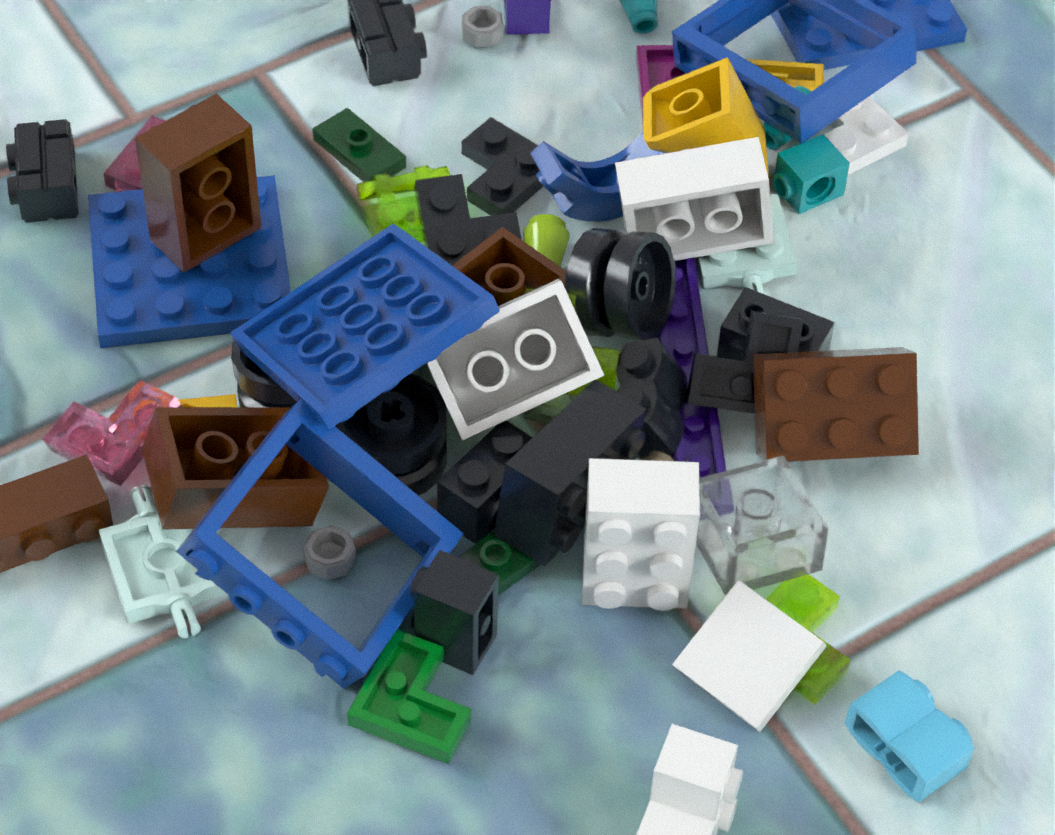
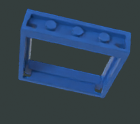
M719 0L672 31L675 67L687 74L728 57L759 118L800 144L916 64V27L867 0ZM790 3L866 46L871 51L805 95L724 47V45L785 4Z
M300 398L280 418L176 552L197 569L195 574L198 577L211 580L226 592L231 603L238 610L248 615H254L270 628L273 637L281 645L297 650L314 664V669L321 677L327 675L345 689L366 675L414 606V598L410 596V588L418 570L422 566L428 568L439 550L450 554L464 533L337 427L334 426L329 430L324 427L304 400ZM285 444L423 557L359 649L355 648L216 534Z

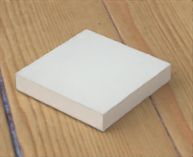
M738 580L672 665L758 732H761L826 648V645L817 636Z

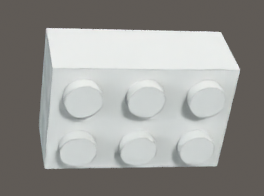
M759 137L615 163L626 234L631 231L652 232L664 236L671 247L674 261L774 243L769 178Z
M557 279L498 306L500 312L484 322L481 328L465 335L442 351L435 360L427 363L462 440L604 376L561 280Z
M589 459L583 545L582 605H598L607 609L620 606L651 607L660 611L673 608H688L700 518L699 462Z

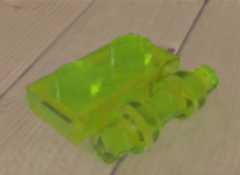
M429 165L414 167L412 173L392 177L388 173L374 175L372 181L357 183L356 189L360 202L372 199L378 200L376 204L364 206L365 221L371 238L394 223L420 243L424 242L416 196L395 199L394 195L415 191V180L450 176L448 167L442 166L430 169Z

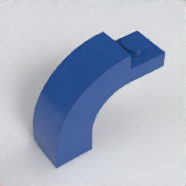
M642 133L619 153L594 162L574 160L545 141L530 154L540 170L537 173V178L551 193L564 215L581 221L601 222L623 217L615 163L666 153L648 148Z

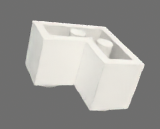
M672 724L653 772L650 801L637 835H716L718 829L728 832L737 808L738 799H736L743 776V770L734 768L738 745Z

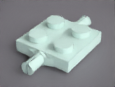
M778 193L770 195L774 243L696 257L704 290L732 286L739 288L747 287L765 294L762 284L774 278L797 275L798 262Z
M141 485L144 502L137 486L130 492V497L133 500L137 514L124 523L99 530L101 543L127 622L131 624L161 614L172 613L179 637L189 638L185 620H187L191 635L195 636L199 633L201 627L197 621L193 606L228 594L211 580L198 577L195 574L197 569L176 552L193 529L162 530L151 487Z

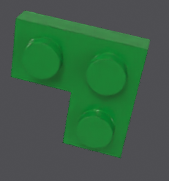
M397 629L380 653L347 713V721L349 726L449 764L471 722V708L426 692L444 659V647Z

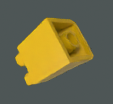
M728 57L656 85L643 97V139L651 150L672 153L685 149L759 137L768 174L765 128Z

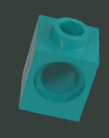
M824 134L819 135L802 144L777 153L775 174L773 176L775 192L778 193L782 200H786L799 215L844 195L850 162Z

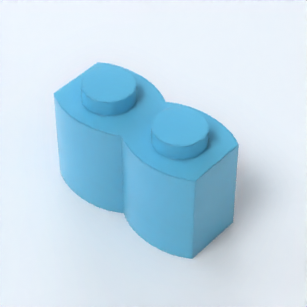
M900 670L850 703L845 719L846 727L860 746L873 758L881 762L890 777L909 797L918 803L967 769L975 750L967 728L959 720L949 718L946 714L936 709L933 696L926 685L919 680H913Z

